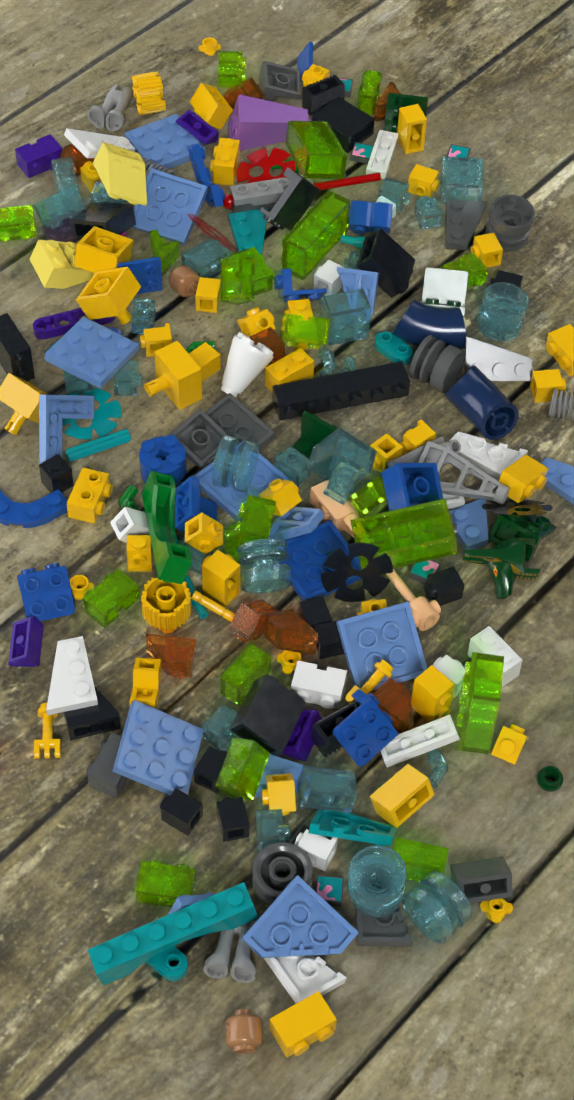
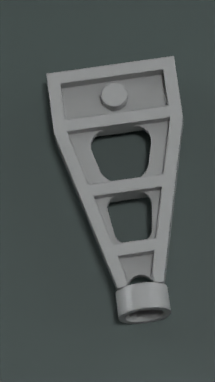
M430 441L427 442L418 463H436L438 475H440L444 464L447 463L454 465L461 471V475L455 483L440 481L442 494L492 500L502 505L505 503L510 487L500 484L499 481L454 451L451 452L447 447ZM468 474H472L483 481L480 489L474 490L463 486Z

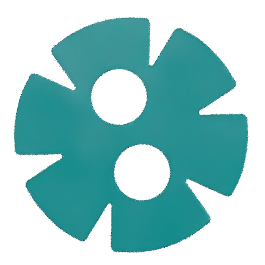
M84 388V396H94V399L100 403V407L94 411L92 424L86 428L79 427L76 424L77 419L62 418V426L71 423L64 433L73 438L88 440L92 439V429H94L99 437L105 436L118 425L107 418H121L120 403L118 400L105 403L112 396L107 391L97 388ZM76 390L67 394L80 396Z

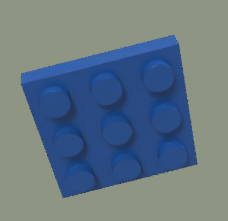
M329 520L318 525L312 533L290 538L269 548V555L303 602L309 598L325 597L341 588L338 587L331 592H327L322 585L321 573L335 571L323 566L325 560L338 548H341L349 556V544L332 521ZM358 556L352 559L351 566L354 569L361 570L365 568V565ZM351 576L346 580V586L362 578Z

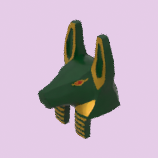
M510 538L500 542L492 549L465 550L463 555V561L488 565L494 581L497 599H506L507 596L512 595L516 578L533 580L538 579V575H540V569L525 568V550L536 548L535 539Z

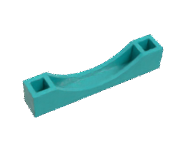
M243 882L88 949V953L97 977L105 986L130 975L152 957L177 944L205 934L233 930L259 917Z

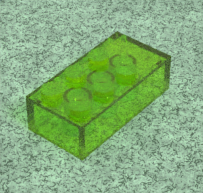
M288 121L285 144L303 177L311 179H344L347 154L328 122Z
M328 191L312 209L306 212L305 217L298 221L289 234H285L282 239V269H291V275L303 281L340 241L341 235H345L348 232L349 199Z
M446 499L350 520L355 543H369L378 546L380 549L373 559L387 553L392 561L393 568L458 554L457 540ZM358 556L361 569H364L368 565V559L364 556Z
M472 652L471 662L465 663L458 705L460 706L456 727H460V740H458L457 749L459 751L481 754L489 753L501 700L504 656Z

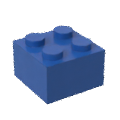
M397 463L382 472L391 518L428 517L429 512L437 513L445 509L436 463Z

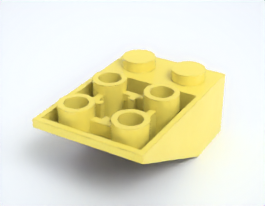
M102 142L93 165L108 195L116 200L119 198L127 200L133 205L141 204L146 206L145 163L140 153Z
M38 240L29 260L44 288L65 289L90 281L94 273L74 266L77 243Z

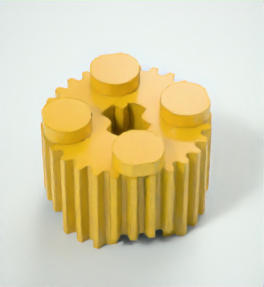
M149 72L131 76L133 96L137 102V114L146 115L165 111L166 103L165 100H162L164 99L163 84L159 73Z
M152 577L151 581L148 580L147 584H144V591H142L141 595L142 615L150 627L154 626V629L159 628V631L167 634L174 632L177 627L181 628V624H186L185 621H188L191 616V593L189 588H187V582L182 584L167 583Z

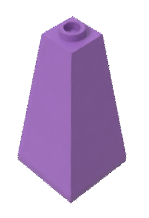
M239 94L228 123V138L240 140V151L303 138L306 130H309L311 119L308 118V109Z

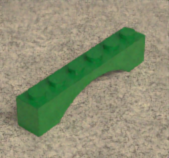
M151 471L141 494L158 579L167 583L182 584L192 564V557L189 546L180 544L175 531L174 505L176 487L174 478L171 475Z

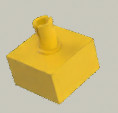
M94 226L77 243L74 266L94 274L97 271L115 269L118 263L130 261L134 240Z
M128 266L97 271L79 294L76 302L90 320L116 316L120 324L124 325L132 319V315L127 310V307L141 288V285Z
M175 341L154 351L156 379L144 384V389L148 396L151 397L158 392L164 391L179 410L201 400L202 369L182 345Z
M8 373L0 386V400L15 411L4 429L17 436L26 419L39 423V395L48 394L32 383Z

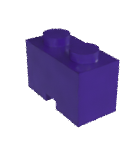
M51 134L37 139V143L33 145L28 143L15 149L17 165L28 178L64 164L63 148Z

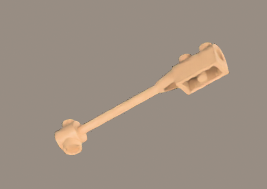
M326 480L311 487L310 503L315 509H321L325 522L331 520L339 532L345 530L357 541H360V543L373 544L359 518L360 505L356 500L348 501L346 498L348 492L343 484L336 485L332 480ZM379 550L373 559L382 555ZM394 569L392 573L386 574L407 602L409 601L416 628L418 627L420 631H426L433 627L440 618L441 608L436 600L429 602L424 596L416 598Z

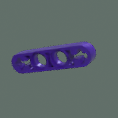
M81 308L36 319L33 323L34 335L42 340L65 335L80 320V317L86 315ZM116 316L93 319L92 321L105 325L113 322ZM61 321L70 322L66 326L59 325Z

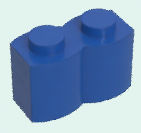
M351 201L349 230L355 234H365V232H374L381 228L389 234L391 232L393 204Z

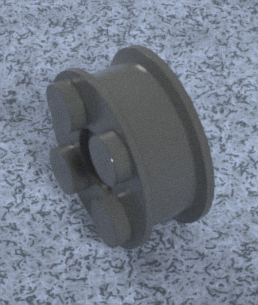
M286 842L274 843L263 848L257 854L253 863L252 883L254 891L264 903L271 905L297 875L311 887L313 867L307 853L300 847ZM278 872H286L289 876L280 878L276 874Z

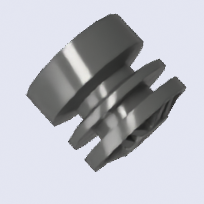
M513 194L498 197L492 203L485 234L494 232L503 251L511 252L522 249L528 242L535 211L533 205L525 198Z
M428 335L415 352L410 365L409 375L415 380L419 379L421 383H427L430 380V387L446 393L459 377L465 361V351L453 345H448L445 348L444 341H437L436 337Z

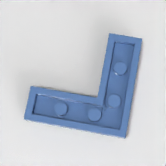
M39 395V464L57 454L62 457V418L94 419V396Z

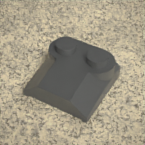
M263 61L259 75L260 95L267 101H276L278 97L301 99L300 70Z
M201 408L169 434L178 439L185 448L186 457L199 468L207 466L233 440Z

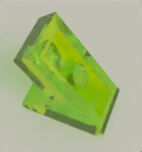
M158 230L149 231L151 251L154 257H160L161 273L165 275L180 256L179 241L165 244V240L160 238Z
M379 476L348 498L361 517L387 499L384 483Z

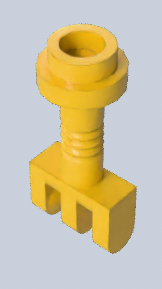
M383 659L380 663L376 662L374 667L377 670L361 689L355 685L346 695V701L349 704L354 702L355 700L351 695L358 689L366 695L369 694L384 676L388 679L392 676L393 667Z
M42 703L38 709V717L43 719L42 740H34V759H40V749H44L45 759H50V749H55V758H61L60 739H53L52 731L53 718H56L58 713L47 715V703Z

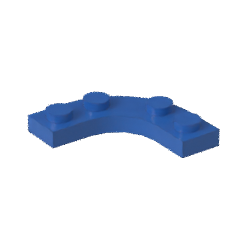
M199 143L188 145L187 148L196 181L209 188L205 198L206 203L210 207L224 205V191L222 188H219V184H213L210 181L209 169L204 165L205 152L203 147H200Z
M57 489L37 501L18 503L11 501L0 490V523L9 526V524L23 525V528L44 525L68 512V500Z

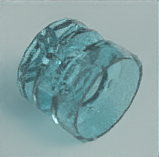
M500 282L488 286L484 291L477 317L478 329L488 338L497 341H509L516 338L521 332L529 304L527 294L520 287L511 283Z
M260 539L237 547L238 557H240L239 564L242 568H247L240 572L242 591L248 593H267L282 590L292 585L291 567L283 564L289 560V553L286 552L288 551V544L285 540Z
M379 845L366 847L356 853L350 862L348 870V894L350 901L357 910L373 917L386 916L397 910L404 898L407 878L405 863L400 855L388 847ZM376 883L377 886H381V888L377 889V887L372 886V884Z

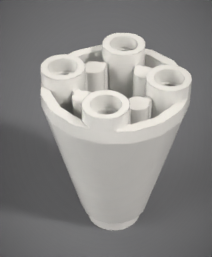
M239 332L232 340L221 382L223 384L221 390L227 394L231 393L236 398L238 393L241 394L272 361L274 352L259 342L257 345H254V341L250 337Z

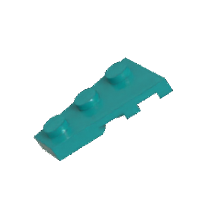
M259 209L228 214L229 225L241 263L262 260L267 221L263 218L265 214Z
M321 805L310 823L308 833L373 843L378 846H391L397 828L393 825Z

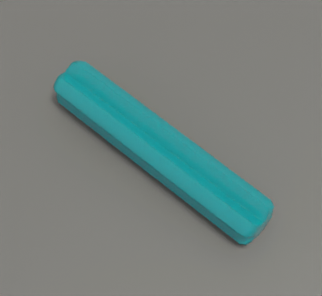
M123 429L67 448L65 456L69 462L130 442L131 435L128 429Z

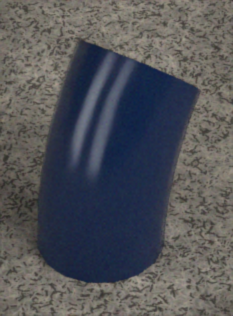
M417 300L412 302L392 333L403 341L419 346L428 335H432L437 338V341H444L445 348L448 345H453L459 349H465V336H467L460 308H435Z
M475 365L444 394L468 421L489 440L503 438L516 426L519 418V411L516 406Z

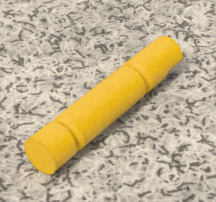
M196 590L191 596L192 600L199 602L202 606L233 624L239 618V615L229 609H225L222 605Z

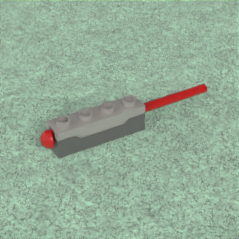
M380 172L319 183L313 182L310 174L301 175L319 188L320 191L381 180ZM284 177L230 186V195L229 193L225 195L223 207L232 210V213L260 209L261 206L271 211L291 180ZM315 199L313 200L310 206H314Z

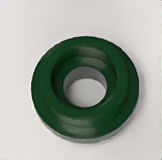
M547 766L538 772L537 783L543 790L554 792L561 788L563 775L558 768ZM546 778H551L554 782H549Z

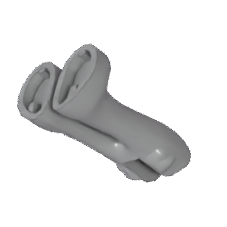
M115 84L109 90L102 107L98 105L90 107L87 112L88 120L99 129H103L106 123L109 131L119 130L124 123L123 113L131 102L132 89L126 86L123 91H120V85Z
M256 920L233 930L221 931L215 952L204 963L203 971L206 975L217 979L227 976L234 935H239L231 966V976L234 980L241 983H251L255 980L256 968L250 960L251 948L241 937Z

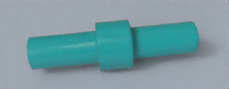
M341 235L340 243L354 245L356 248L362 249L365 237L358 236L357 238Z
M186 576L183 582H187V588H189L191 596L195 590L200 592L199 589L195 588L190 576ZM191 599V605L194 606L199 618H206L209 615L206 608L199 604V602Z

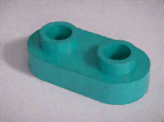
M387 331L376 335L375 349L393 363L402 361L404 365H407L412 361L413 349L403 340Z
M174 946L145 962V964L169 981L181 980L188 971L186 956ZM171 961H177L179 963L175 967L169 965Z

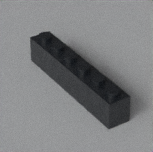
M401 361L274 385L272 401L279 420L293 419L302 416L304 411L314 415L316 413L409 396L410 379Z

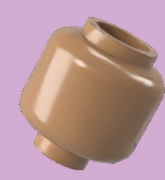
M182 265L171 272L169 285L180 296L187 298L196 293L200 276L190 267Z
M250 1009L236 1010L235 1015L230 1016L225 1022L226 1045L233 1049V1053H255L256 1048L260 1047L263 1043L262 1019L257 1015H253Z

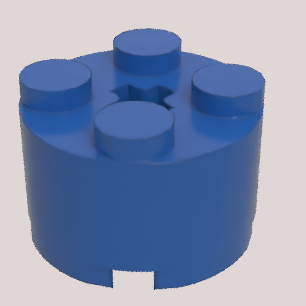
M168 435L166 437L152 438L141 444L139 461L140 475L143 482L146 484L150 472L154 471L173 476L175 487L179 486L181 480L187 474L186 451L178 439L173 435Z

